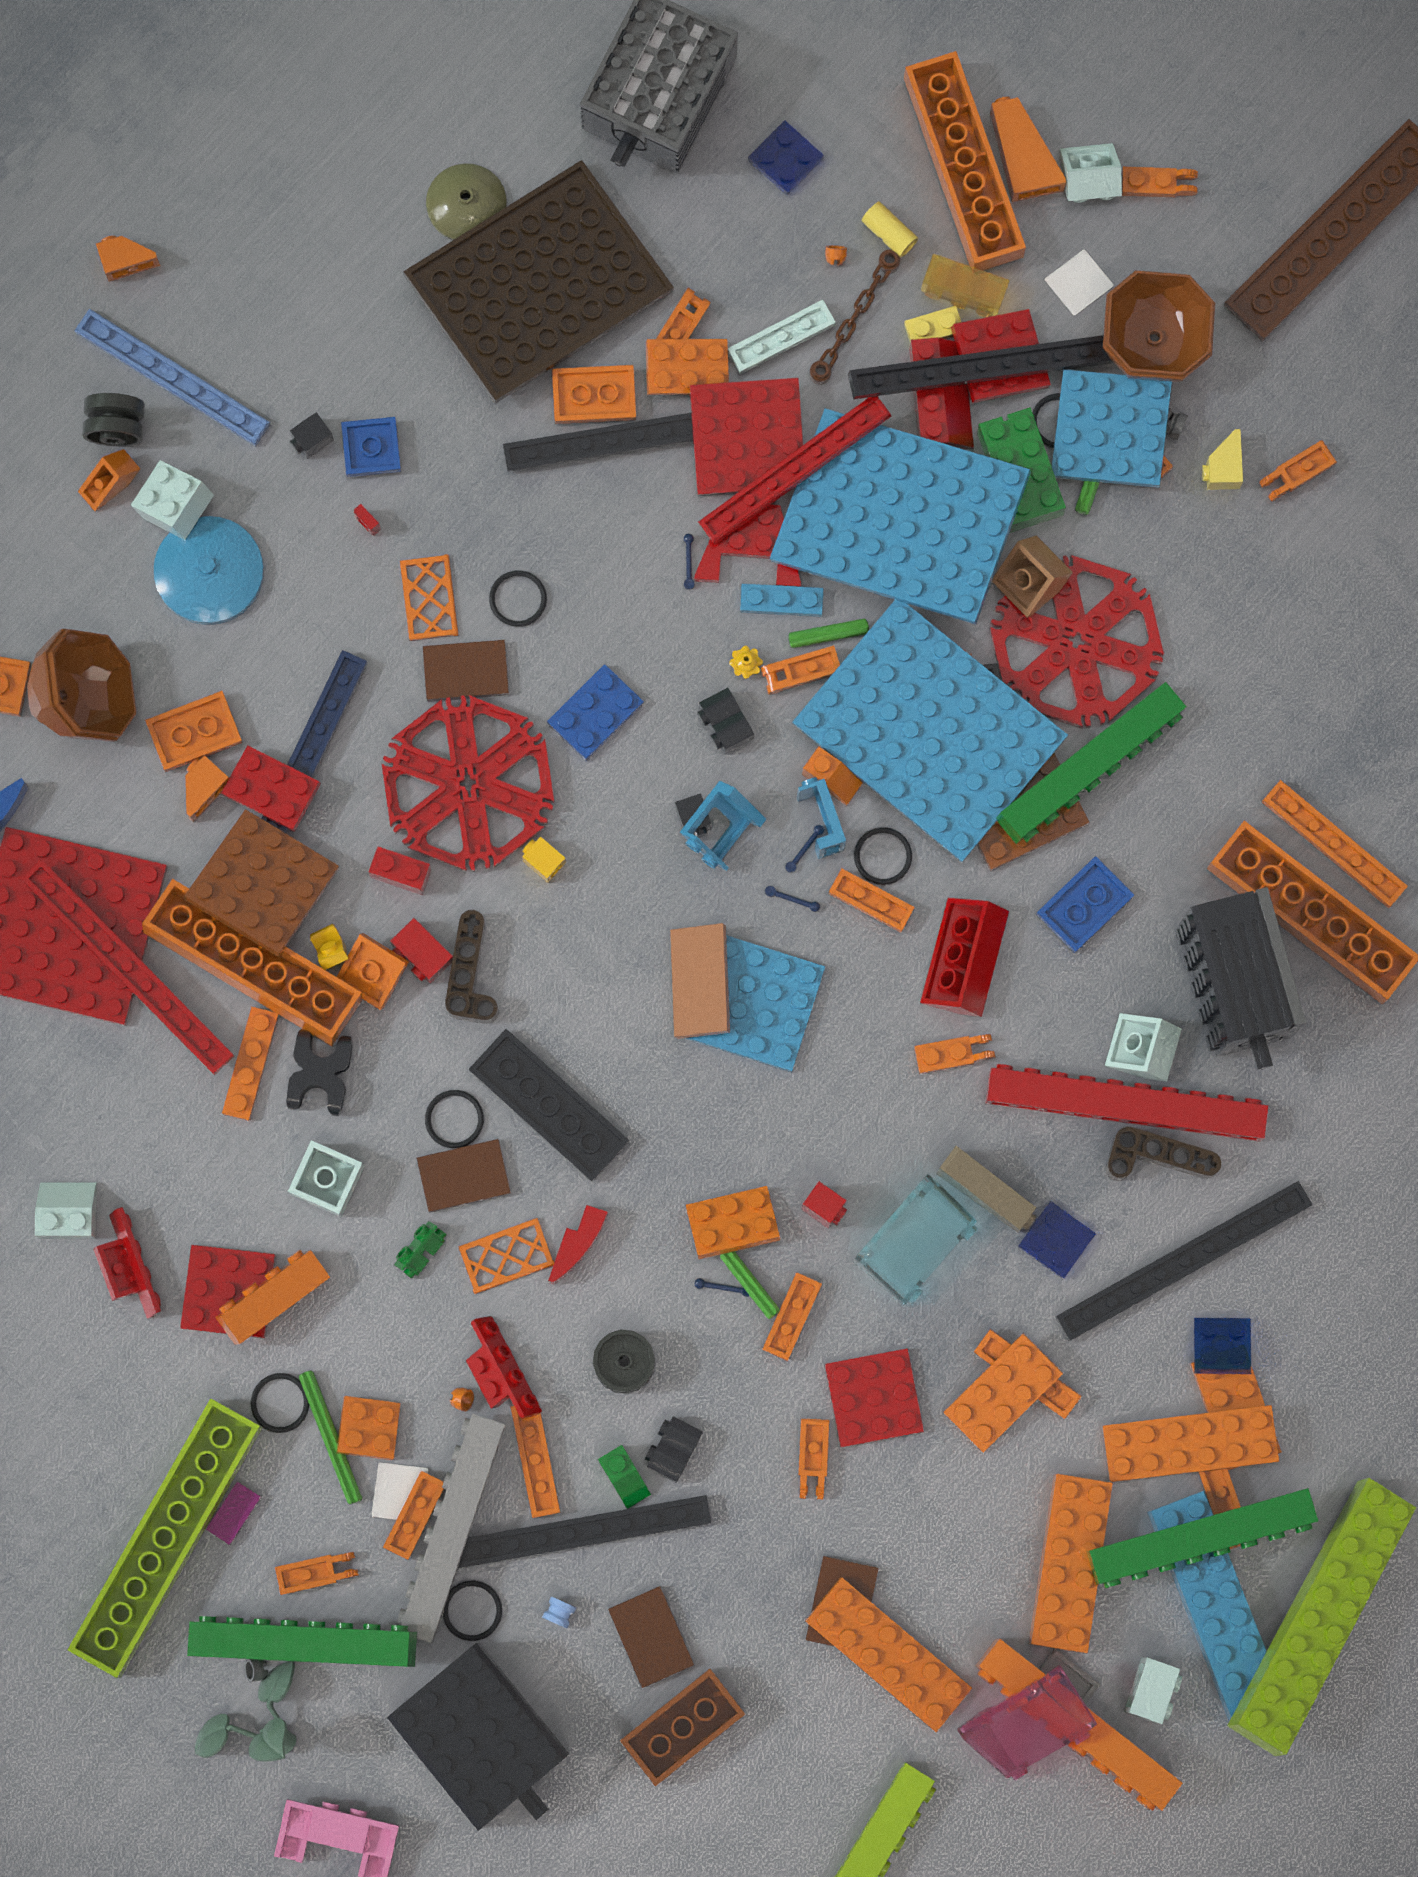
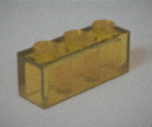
M933 254L922 282L921 291L925 292V295L931 299L940 300L942 298L950 301L951 305L957 308L965 309L967 307L976 310V313L980 316L991 317L999 314L1010 280Z

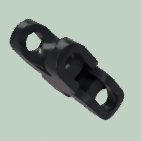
M304 1029L298 1031L293 1057L297 1065L303 1070L293 1073L289 1078L286 1099L288 1109H299L305 1093L310 1089L320 1088L327 1093V1108L332 1116H339L342 1113L346 1087L337 1075L345 1073L350 1068L353 1049L351 1036H341L338 1039L334 1053L327 1057H319L312 1052V1036L310 1032Z

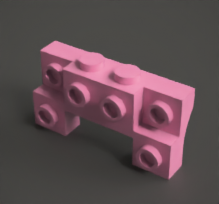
M290 1799L286 1800L274 1857L287 1858L303 1863L307 1844L310 1841L363 1854L358 1873L359 1877H388L400 1825L366 1817L367 1811L351 1808L350 1813L338 1810V1804L323 1801L322 1806Z

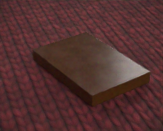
M505 640L423 646L427 701L446 700L448 697L451 700L461 699L462 695L465 698H469V695L475 698L509 695Z
M499 1139L417 1157L429 1213L511 1194Z
M823 1556L811 1612L840 1577L872 1602L879 1568ZM808 1624L805 1640L833 1646Z
M660 1586L608 1609L642 1688L694 1665Z

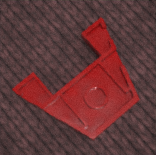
M769 505L716 545L709 540L695 573L694 581L719 583L721 556L770 559L784 521L781 506ZM777 564L776 585L801 587L798 570Z

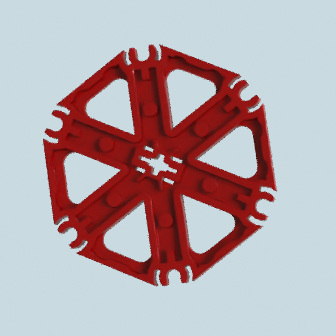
M1065 555L1062 557V562L1073 573L1060 592L1052 598L1056 619L1037 613L1027 618L1005 595L998 601L997 604L1000 605L995 608V612L1001 613L1003 619L1000 621L992 619L990 623L993 627L1001 629L990 627L989 630L1001 681L1006 685L1013 683L1010 688L1020 692L1023 699L1029 700L1028 703L1047 718L1083 728L1081 717H1084V725L1086 728H1090V717L1097 716L1100 725H1104L1106 719L1105 712L1109 723L1156 681V679L1149 677L1155 678L1159 672L1152 670L1150 664L1153 662L1161 664L1164 652L1150 594L1147 598L1140 600L1145 595L1147 589L1143 588L1140 592H1134L1132 585L1137 581L1135 577L1125 584L1124 581L1131 577L1130 573L1073 555L1070 556L1072 566H1069V559ZM1081 572H1088L1110 579L1114 584L1112 592L1086 615L1077 582V576ZM1133 610H1138L1144 617L1148 643L1144 646H1137L1106 636V634ZM1076 635L1081 636L1080 641L1084 642V645L1079 644L1077 648L1072 647L1073 642L1069 641V638L1074 639ZM1012 636L1047 647V649L1024 670L1014 671L1009 663L1005 640L1007 637ZM1097 664L1134 675L1136 678L1135 684L1117 700L1108 701L1103 694ZM1067 668L1076 701V707L1072 710L1044 703L1040 699V692Z
M462 695L459 707H453L451 699L448 697L446 698L448 709L444 710L442 706L443 700L441 699L391 738L402 745L399 747L396 743L388 744V747L396 750L397 753L393 758L383 757V761L393 765V767L382 764L390 826L392 827L395 823L401 821L402 823L394 827V833L397 834L401 830L408 832V836L402 840V843L407 845L414 838L415 841L407 847L408 849L467 871L466 861L470 860L469 866L473 872L475 871V862L477 860H483L487 870L490 869L489 857L492 856L495 868L542 831L545 827L539 826L535 821L547 824L548 819L541 817L540 811L542 809L553 810V806L548 802H543V800L555 802L546 741L544 739L542 743L535 745L543 737L541 732L535 737L528 735V731L534 726L533 722H528L521 728L522 724L529 720L527 717L470 695V706L467 707V700ZM479 714H484L507 723L510 726V732L478 757L473 724L474 718ZM434 721H442L446 725L451 761L414 747L412 744L413 738ZM526 756H533L538 763L541 787L539 791L532 793L498 780V778ZM466 769L472 781L476 780V784L471 786V797H469L465 786H460V783L465 781ZM400 775H408L439 787L410 811L404 812L400 809L396 780ZM476 790H479L480 797H477ZM460 792L463 794V799L460 797ZM486 806L521 819L524 822L523 831L503 847L493 846L490 840ZM458 810L463 842L462 851L458 854H452L429 845L426 841L427 834Z

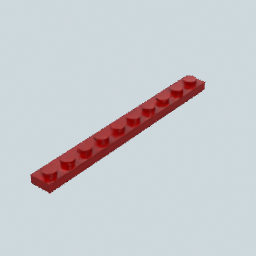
M42 859L21 877L43 902L213 1075L217 1074L234 1057L230 1050Z

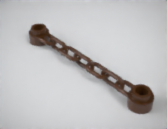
M889 249L880 254L878 266L872 275L873 283L870 288L863 290L855 301V312L850 319L844 320L837 330V341L834 346L827 349L819 361L812 364L810 379L815 384L823 385L830 380L831 368L838 358L837 350L839 346L851 338L856 329L855 321L860 313H865L875 298L873 291L877 285L884 283L891 273L898 270L900 257L894 251ZM890 256L893 257L895 261L893 263H887L885 261V258ZM880 269L885 273L882 279L881 275H877ZM866 294V298L870 297L864 309H862L863 305L860 304L858 306V304ZM847 324L848 328H852L844 339V334L840 335V333ZM828 353L829 357H833L830 364L824 361ZM824 368L826 372L823 375H819L816 373V369Z

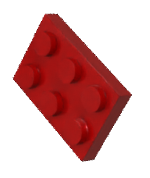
M247 745L221 794L295 832L321 783Z

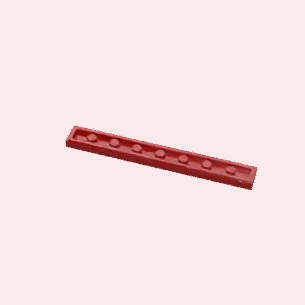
M878 396L867 398L702 518L698 523L713 544L716 545L892 417L891 413Z

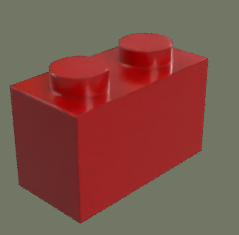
M378 846L369 869V875L372 879L423 895L432 869L429 863Z
M415 918L390 940L391 945L394 947L392 951L409 961L413 966L410 971L421 982L426 979L431 984L452 963L453 956Z
M818 1181L802 1204L801 1210L829 1229L832 1223L837 1226L846 1214L847 1209L844 1206L847 1200Z

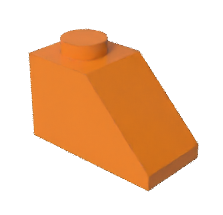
M108 236L103 238L101 242L96 243L108 282L160 266L156 252L123 236Z
M124 449L103 456L78 492L90 507L97 511L129 486L140 471V467Z
M819 746L802 770V775L807 779L815 777L818 781L825 779L830 795L846 806L863 784L840 760Z
M205 755L200 760L198 758L195 759L188 766V773L185 775L186 814L192 822L221 794L229 779Z

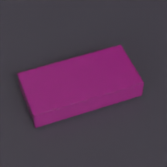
M237 1482L206 1530L231 1545L262 1497Z

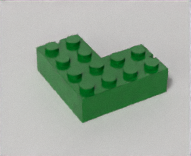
M1031 407L1007 414L1006 421L1001 416L979 423L977 435L985 456L1030 469L1031 472L1009 533L1062 517L1066 506Z

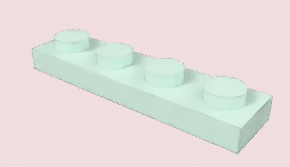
M821 300L729 347L728 354L741 375L834 327L836 322L825 302Z

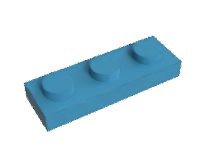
M760 584L741 585L740 613L822 617L823 588Z

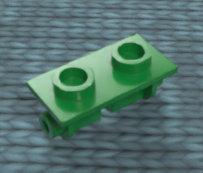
M430 1221L426 1225L422 1224L414 1233V1240L410 1245L403 1247L399 1251L394 1266L402 1270L411 1279L415 1275L418 1276L429 1262L422 1255L423 1252L426 1250L434 1256L445 1242L446 1234L439 1228L437 1229V1226Z

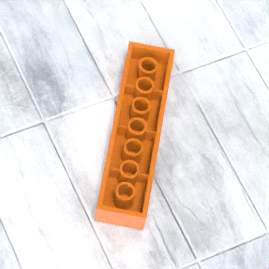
M957 51L906 66L904 81L972 274L1024 258L1026 246Z
M1245 820L1207 867V870L1238 894L1250 891L1255 893L1257 889L1268 887L1278 925L1382 1005L1390 998L1418 962V954Z
M172 879L142 923L143 933L300 1028L309 1031L310 1034L328 1045L333 1046L362 1002V992L285 947L279 957L184 900V896L189 888Z
M995 1639L975 1665L980 1669L977 1675L990 1685H993L995 1682L1002 1687L1000 1691L1002 1695L1011 1702L1016 1703L1019 1700L1023 1703L1025 1707L1022 1710L1037 1721L1042 1718L1048 1723L1045 1728L1050 1733L1060 1739L1063 1736L1071 1741L1068 1747L1080 1756L1084 1757L1086 1754L1093 1759L1090 1763L1093 1767L1103 1774L1107 1775L1110 1772L1116 1778L1113 1782L1125 1792L1130 1793L1133 1790L1139 1795L1136 1800L1148 1810L1158 1809L1163 1811L1183 1784L1001 1639Z

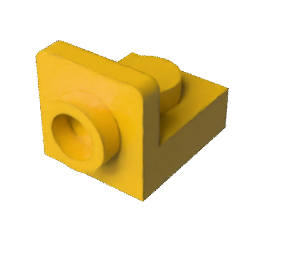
M334 924L310 934V940L317 951L318 962L322 969L326 970L348 960L346 945Z

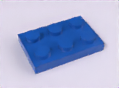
M604 664L547 721V724L587 761L644 704V701Z
M1095 856L1036 915L1076 953L1134 897V894Z

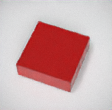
M362 504L354 509L355 519L371 535L375 536L381 530L379 522Z

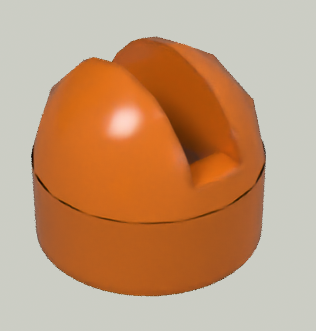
M838 245L826 246L825 257L830 265H834V261L837 260V265H841L846 259L847 247Z
M459 1387L451 1392L453 1397L450 1399V1403L454 1408L465 1412L471 1408L474 1401L472 1390Z

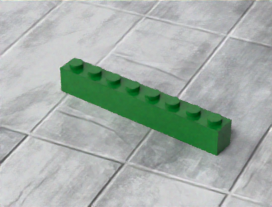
M1167 682L1163 683L1001 811L996 817L997 822L1016 844L1023 839L1027 843L1039 833L1037 828L1045 823L1048 826L1060 816L1058 811L1064 806L1070 809L1081 800L1078 796L1085 790L1090 793L1101 784L1099 779L1107 773L1110 777L1122 767L1120 764L1122 760L1126 757L1129 760L1136 757L1142 751L1140 746L1146 741L1150 744L1155 742L1163 735L1161 729L1166 725L1172 728L1184 718L1181 713L1187 706Z
M1309 1488L1093 1549L1087 1551L1096 1585L1103 1583L1104 1587L1108 1588L1121 1584L1120 1578L1131 1575L1132 1581L1149 1576L1147 1570L1158 1567L1161 1573L1175 1569V1562L1186 1560L1187 1565L1203 1561L1202 1555L1213 1552L1214 1557L1230 1553L1229 1547L1240 1544L1241 1549L1258 1545L1257 1539L1268 1536L1269 1541L1286 1537L1284 1531L1295 1528L1296 1534L1313 1529L1311 1523L1318 1522V1517Z
M199 1616V1622L189 1621L187 1656L415 1667L417 1632H408V1626L391 1625V1631L380 1630L381 1624H363V1629H353V1623L336 1622V1628H325L326 1622L308 1621V1627L298 1626V1621L281 1620V1626L271 1625V1619H254L253 1624H243L244 1618L226 1617V1623H216V1617Z

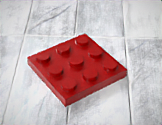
M1029 309L955 323L951 327L958 355L1039 344ZM1048 373L967 384L972 403L1046 389L1051 385Z
M191 1245L180 1329L227 1334L215 1318L221 1313L219 1308L231 1299L235 1302L244 1297L242 1291L256 1282L259 1286L267 1280L264 1275L274 1268L276 1255ZM267 1325L250 1337L265 1339Z
M908 1348L824 1364L840 1448L924 1432Z

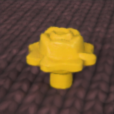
M743 646L740 650L733 651V659L729 661V665L734 668L735 676L742 675L744 679H748L753 674H758L760 672L758 666L763 664V660L758 656L757 649L750 650L748 646Z

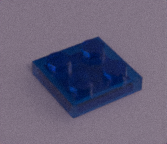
M786 120L748 156V161L786 196L824 159V155Z
M1050 1201L1020 1242L1018 1248L1058 1277L1064 1279L1096 1233Z
M1194 1318V1374H1251V1318Z

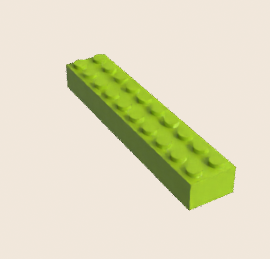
M210 1398L67 1649L69 1652L115 1678L122 1677L263 1427Z
M1371 1478L1357 1481L1227 1725L1229 1728L1274 1756L1287 1755L1417 1507Z

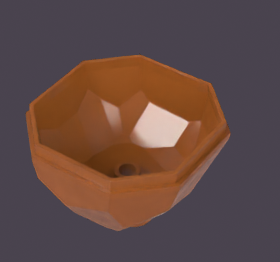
M1135 270L1106 295L1103 349L1128 379L1183 381L1212 357L1215 302L1191 275ZM1150 335H1157L1159 340L1156 342L1152 341Z
M60 629L35 654L27 685L31 714L40 723L46 725L59 736L83 740L117 741L136 715L130 662L109 635Z

